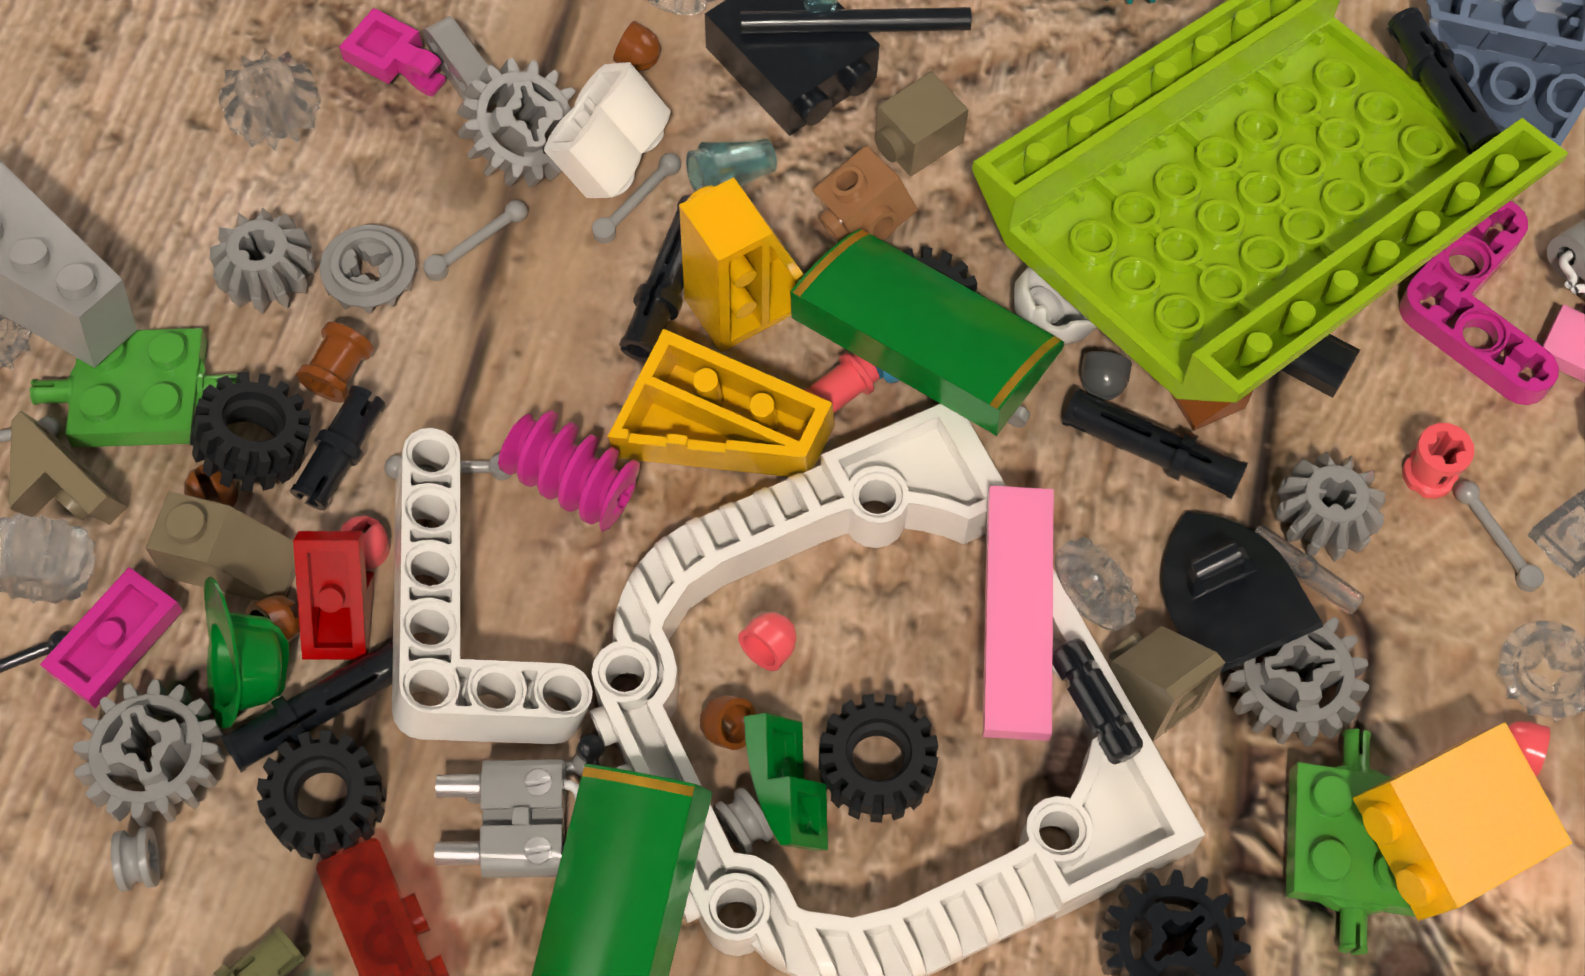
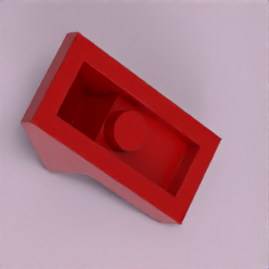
M298 531L293 539L302 660H359L369 654L375 579L374 572L365 570L363 531Z

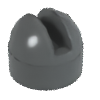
M1093 351L1086 353L1081 370L1083 387L1089 395L1100 400L1116 398L1129 383L1132 367L1131 360L1111 352Z

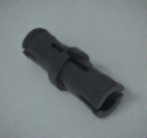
M351 386L347 398L328 430H320L313 442L317 448L296 484H293L290 489V493L295 498L301 500L303 496H307L305 504L321 511L326 510L329 505L328 501L348 467L357 465L363 456L360 447L379 414L386 407L385 402L379 396H375L373 401H369L368 398L372 394L371 391L360 386Z

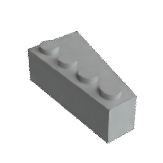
M0 161V314L95 368L137 330L123 279Z

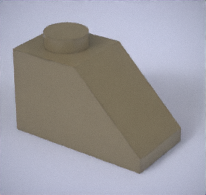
M168 491L146 545L147 552L164 578L204 587L205 580L208 577H213L222 592L258 601L274 595L288 597L296 575L293 540L229 505Z
M1164 626L1159 627L1145 638L1138 632L1132 634L1109 654V658L1112 660L1110 668L1152 742L1201 707L1226 663L1217 652Z

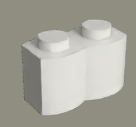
M630 62L604 64L584 85L577 97L574 108L554 128L546 142L544 152L586 198L616 197L625 192L635 179L634 172L639 165L641 155L655 148L664 136L663 129L669 120L671 111Z

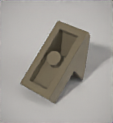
M20 411L11 421L10 509L31 518L55 496L78 519L83 521L90 515L110 525L127 506L43 423Z

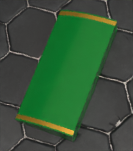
M861 228L843 238L826 252L790 291L792 319L996 436L1064 347V341Z
M584 765L532 976H669L713 791L690 782L599 765Z

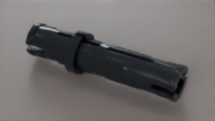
M1412 7L1397 13L1389 21L1387 32L1406 56L1408 72L1415 81L1422 82L1425 88H1427L1440 111L1462 141L1468 155L1472 154L1500 134V129L1497 128L1475 93L1454 65V53L1449 45L1437 39L1427 25L1420 10Z
M690 196L682 197L677 204L678 208L659 249L646 284H641L636 290L633 298L636 308L625 335L619 343L621 351L626 356L640 362L647 361L662 330L667 328L669 321L678 317L682 307L679 296L683 289L684 281L679 204L687 201Z
M1079 388L1074 393L1062 421V425L1071 426L1118 449L1125 450L1168 469L1167 476L1179 481L1181 476L1226 495L1231 500L1248 465L1245 461L1241 462L1198 443L1199 436L1187 431L1182 436L1143 419L1134 413L1127 412L1084 393V390Z
M393 639L287 701L283 695L271 702L273 706L271 710L234 731L221 735L220 738L239 771L242 773L247 770V767L277 751V747L285 741L288 744L294 742L296 746L300 745L297 735L312 731L392 685Z

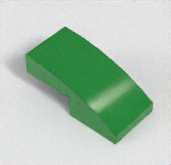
M769 713L744 716L745 741L754 788L764 816L777 841L782 846L811 851L828 850L826 784L804 779L802 722Z

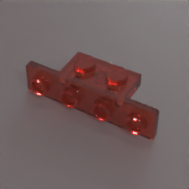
M371 838L317 864V873L359 976H451L441 954L429 959L420 935L431 931L426 916L415 892L403 897L378 839Z

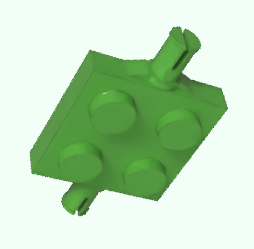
M202 328L136 330L95 368L76 358V365L68 379H32L30 398L33 405L68 403L69 412L65 435L71 447L190 444L195 411L199 398L202 399L203 390L209 384L216 388L218 378L226 375L235 384L237 374H207L205 369L207 339Z
M1348 729L1342 733V766L1333 768L1297 762L1289 770L1286 897L1319 902L1331 910L1339 912L1340 941L1338 951L1345 954L1351 951V955L1368 953L1367 929L1369 915L1386 912L1416 917L1410 905L1400 895L1396 879L1377 843L1367 833L1363 824V817L1353 800V797L1392 778L1370 768L1371 733L1367 730L1359 733L1360 729Z

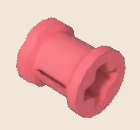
M1436 423L1427 427L1421 433L1416 449L1411 452L1409 458L1402 466V476L1407 487L1424 498L1437 499L1446 496L1457 482L1459 474L1464 472L1473 460L1475 452L1470 436L1462 428L1451 423Z

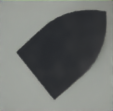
M1186 512L1171 537L1164 558L1162 577L1165 602L1174 626L1180 635L1217 652L1226 662L1220 673L1323 627L1321 619L1292 569L1281 553L1269 541L1255 531L1222 517L1194 512Z

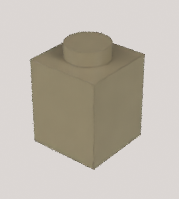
M931 71L878 105L875 132L876 145L888 161L892 163L897 162L911 177L964 142L969 109Z

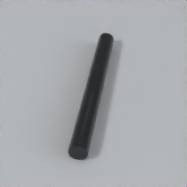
M971 7L740 11L741 35L971 30L972 23Z

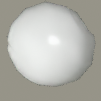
M1029 266L1015 281L1014 310L1016 315L1064 341V345L1074 344L1083 340L1097 328Z

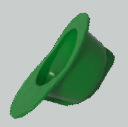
M208 577L204 585L205 612L209 637L207 655L208 695L215 721L222 729L232 727L238 711L269 703L282 694L286 683L289 646L288 640L279 626L267 617L229 612L217 581L213 577Z

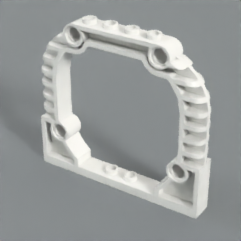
M938 404L821 455L820 466L804 473L799 472L792 475L787 480L769 488L764 487L757 490L753 495L734 503L729 502L722 505L718 510L702 517H695L685 522V525L679 527L666 537L663 536L655 543L654 547L630 574L615 611L613 641L599 652L592 668L593 683L599 707L591 710L590 715L604 746L607 747L616 743L625 762L624 765L617 767V769L690 782L701 786L670 721L677 707L679 681L677 665L669 639L688 610L722 586L845 534H849L857 543L872 548L890 545L900 537L904 529L925 531L944 536L961 544H966L984 535L987 537V494L989 486L1006 485L969 420L942 404ZM873 500L881 501L887 504L890 510L885 513L875 514L865 510L862 505ZM1053 569V652L1061 645L1074 639H1081L1085 642L1095 659L1091 663L1093 669H1101L1127 713L1123 716L1125 723L1132 722L1143 740V747L1136 756L1120 764L1114 765L1110 763L1099 745V742L1102 741L1099 733V737L1092 739L1083 759L1079 781L1071 798L1054 796L1043 799L1035 805L1026 820L1017 849L899 906L853 918L811 912L798 908L786 882L774 866L755 855L733 852L710 805L683 917L687 924L698 919L707 939L714 948L722 953L742 956L756 951L771 966L790 976H930L1051 916L1055 920L1144 877L1147 873L1154 872L1193 853L1205 836V833ZM1052 664V672H1053L1058 678H1060V676L1058 675L1056 669L1054 668V666H1053V664ZM624 673L636 674L643 680L639 687L628 692L617 691L610 686L614 678ZM1048 826L1059 827L1070 836L1072 846L1065 850L1052 849L1043 842L1039 830ZM736 901L749 905L756 914L750 924L738 929L726 926L718 918L720 910L725 905Z

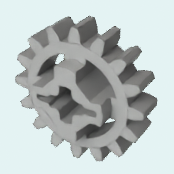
M514 58L508 59L501 67L500 72L492 64L487 66L479 76L480 80L473 79L464 93L469 99H464L457 109L459 116L469 120L459 129L458 137L473 139L475 143L467 153L468 158L471 160L483 156L488 161L483 174L488 177L497 169L505 171L504 180L505 185L512 186L520 175H523L529 188L535 187L543 179V174L552 181L562 172L546 153H543V148L546 145L548 135L552 133L562 118L574 108L569 107L568 100L573 96L575 90L573 87H569L560 91L555 86L559 75L555 70L550 72L545 78L538 75V63L534 60H531L523 71H519ZM499 93L501 98L497 101V107L493 112L487 113L490 98Z
M1332 617L1322 628L1273 649L1270 653L1271 656L1264 657L1261 663L1255 664V657L1231 668V670L1236 672L1229 675L1224 683L1225 691L1241 692L1242 697L1233 709L1237 715L1252 711L1257 716L1252 731L1258 734L1269 724L1276 728L1278 744L1284 745L1292 732H1298L1303 745L1311 746L1318 737L1319 730L1327 738L1332 739L1343 727L1341 721L1350 723L1361 709L1355 701H1361L1369 689V684L1356 678L1361 676L1368 667V661L1360 657L1351 658L1350 651L1358 642V639L1355 635L1340 639L1334 633L1338 627L1339 619ZM1286 668H1291L1292 671L1287 672ZM1300 678H1305L1306 682H1301ZM1336 686L1333 701L1320 708L1319 702L1322 699V693L1327 692L1330 687Z
M159 680L151 681L145 695H139L131 683L124 685L123 695L125 701L116 705L112 700L104 696L99 701L106 713L101 720L84 718L81 724L92 737L90 741L74 743V752L82 760L87 761V763L74 770L75 776L84 786L91 785L85 793L87 797L97 807L107 804V813L116 821L121 822L130 810L132 818L141 827L148 826L153 811H159L169 823L176 821V804L184 801L188 806L196 809L200 803L193 791L198 785L212 788L216 786L217 780L207 768L208 765L225 761V755L220 747L212 744V742L217 741L223 735L222 729L215 720H208L212 712L201 698L191 702L192 696L185 686L178 684L167 696L166 689ZM154 715L171 716L183 723L179 724L176 719L163 723L154 719ZM147 735L155 743L151 749L153 757L150 758L152 771L144 763L148 758L147 748H149ZM121 781L126 786L137 782L144 785L145 791L127 790L115 783Z

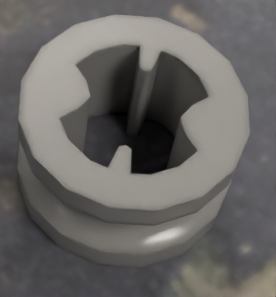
M740 787L734 791L735 798L730 804H724L720 801L713 806V810L733 844L742 854L749 855L753 852L752 845L756 840L762 839L764 842H768L774 838V834L758 804L744 788Z
M150 826L140 828L136 836H129L125 830L113 833L111 839V862L115 882L121 892L131 891L136 882H143L147 888L156 887L159 884L161 870L159 848L155 833Z

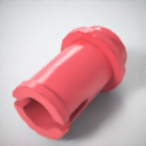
M843 353L839 356V365L809 388L803 390L832 402L833 413H835L860 393L869 395L874 391L873 384L880 379L874 365L855 354Z

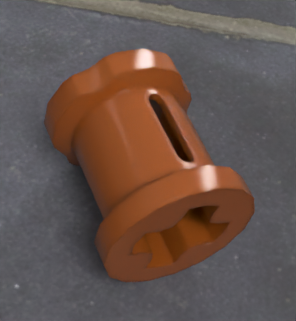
M327 322L321 330L323 341L310 363L301 365L296 376L299 378V382L314 394L332 402L342 403L348 396V382L360 361H366L370 358L374 347L369 340L356 330L337 322Z

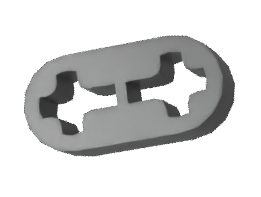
M448 16L423 29V35L430 52L440 58V69L464 101V99H469L464 93L473 79L480 80L479 76L488 65L456 21ZM499 93L490 98L487 109L497 104V101L501 98Z

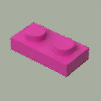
M128 567L40 665L47 674L96 709L100 704L99 701L114 689L183 610L176 600Z

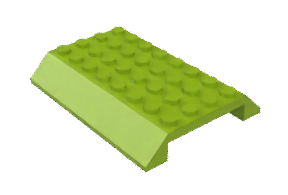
M1227 0L973 161L972 171L1005 245L1174 397L1183 400L1237 403L1564 162L1568 152L1524 118H1521L1475 152L1468 155L1462 141L1440 111L1427 88L1420 82L1415 81L1411 75L1334 17L1340 0Z

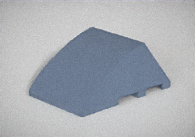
M1426 0L1431 31L1439 41H1444L1449 45L1454 53V65L1475 93L1497 128L1502 132L1519 119L1524 118L1561 146L1585 107V0Z

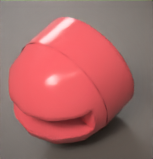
M366 515L351 517L342 524L340 531L367 530L363 534L365 570H371L380 566L387 559L391 546L385 527L376 519Z
M777 612L762 613L752 619L739 633L738 640L743 651L753 662L766 670L777 671L795 649L796 630L788 617Z
M1530 721L1514 722L1508 725L1537 777L1547 754L1550 741V727Z

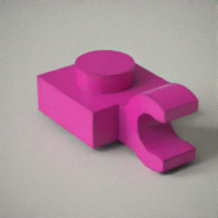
M375 8L368 13L339 46L345 62L387 84H390L396 75L401 73L417 90L433 97L446 82L445 76L435 72L436 68L441 64L440 58L428 50L420 49L423 44L419 31Z

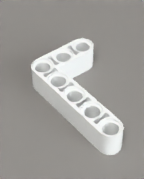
M425 428L411 433L404 443L395 482L392 714L395 724L400 731L409 737L421 740L557 744L569 740L579 729L592 699L591 682L584 672L575 666L563 663L460 659V451L453 437L443 430ZM417 465H430L438 471H424L417 467ZM415 520H432L433 522L438 524L439 527H423L420 524H418ZM414 576H431L440 584L424 585L418 582ZM429 633L435 636L440 643L435 645L422 644L413 637V634ZM422 691L431 693L438 698L440 704L435 706L421 705L413 699L411 694ZM485 694L495 695L503 700L506 707L500 709L490 708L484 705L478 696ZM544 698H560L569 705L571 710L563 712L555 710L548 706Z

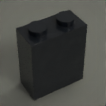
M725 0L705 13V42L707 50L789 136L805 125L813 126L822 121L832 107L850 95L859 96L870 88L877 78L880 44L868 32L741 35L740 11L845 9L837 0Z

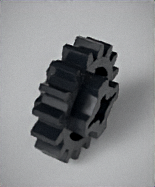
M1174 869L1166 885L1161 886L1159 879L1153 872H1150L1141 881L1142 894L1127 884L1118 895L1125 909L1110 905L1106 911L1103 920L1116 930L1102 932L1098 939V947L1114 951V956L1108 959L1101 969L1104 975L1120 973L1121 976H1246V973L1233 963L1244 960L1251 952V945L1234 940V935L1245 926L1246 921L1244 917H1226L1223 911L1231 900L1227 893L1216 897L1214 900L1205 895L1208 889L1207 878L1202 876L1192 888L1184 886L1181 870ZM1165 904L1179 905L1191 910V912L1169 910ZM1132 925L1136 928L1133 933L1141 940V958L1136 962L1130 947ZM1212 931L1216 942L1217 960L1207 951V933ZM1186 932H1192L1191 936L1184 943L1185 947L1182 951H1176L1171 956L1167 954L1160 961H1155V958L1163 949L1162 945L1165 941L1169 942L1176 937L1180 939Z

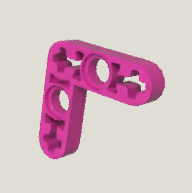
M1509 201L1429 260L1409 283L1400 300L1399 311L1402 319L1412 329L1506 399L1516 404L1531 405L1545 398L1559 376V366L1555 357L1539 343L1474 297L1515 252L1528 230V219L1525 212L1517 204ZM1497 223L1503 225L1506 230L1501 231L1489 246L1482 241L1489 227H1494ZM1454 255H1465L1477 264L1479 273L1472 276L1461 275L1451 267L1449 258ZM1430 296L1436 298L1439 302L1438 305L1435 304L1429 309L1420 304L1421 300L1424 301ZM1456 312L1460 316L1453 328H1450L1446 325L1447 320L1450 321ZM1469 327H1477L1486 331L1491 336L1493 347L1482 350L1470 346L1465 341L1463 330ZM1505 348L1511 353L1509 356H1506L1500 365L1496 360ZM1526 367L1536 373L1535 377L1529 379L1528 382L1518 376L1519 372L1525 370Z

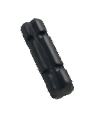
M1074 639L1061 645L1053 652L1052 664L1062 681L1069 680L1070 687L1067 690L1092 733L1095 735L1100 733L1102 741L1099 742V745L1108 761L1114 765L1126 762L1141 751L1143 740L1132 722L1125 723L1123 716L1127 713L1101 669H1093L1091 663L1095 659L1085 642L1081 639Z

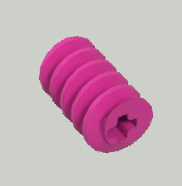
M553 410L544 413L538 421L534 420L533 414L530 413L521 417L512 426L504 440L499 453V470L509 475L517 473L519 482L528 487L537 485L541 496L551 500L558 497L559 505L564 510L573 512L579 509V516L582 521L591 525L600 522L601 532L608 530L621 516L634 493L640 463L632 459L618 471L615 467L619 458V450L610 447L598 459L595 457L599 445V438L591 434L579 446L575 445L574 443L579 432V426L575 423L569 422L558 434L555 433L558 413Z

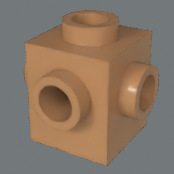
M867 145L842 166L832 171L825 180L812 190L825 210L818 216V219L837 242L860 228L883 241L890 237L897 227L918 211L900 177Z

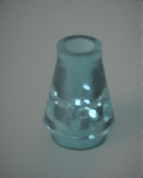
M768 139L758 141L701 142L698 149L687 153L686 167L689 181L695 192L705 186H717L733 177L740 186H743L763 175L774 173L777 168V160L774 148Z

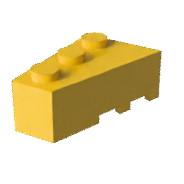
M733 177L717 186L702 187L695 191L687 201L679 204L684 299L720 353L790 317V291L805 274L736 179Z
M663 329L607 437L611 446L619 450L618 459H633L636 461L790 477L815 467L834 429L835 422L832 402Z

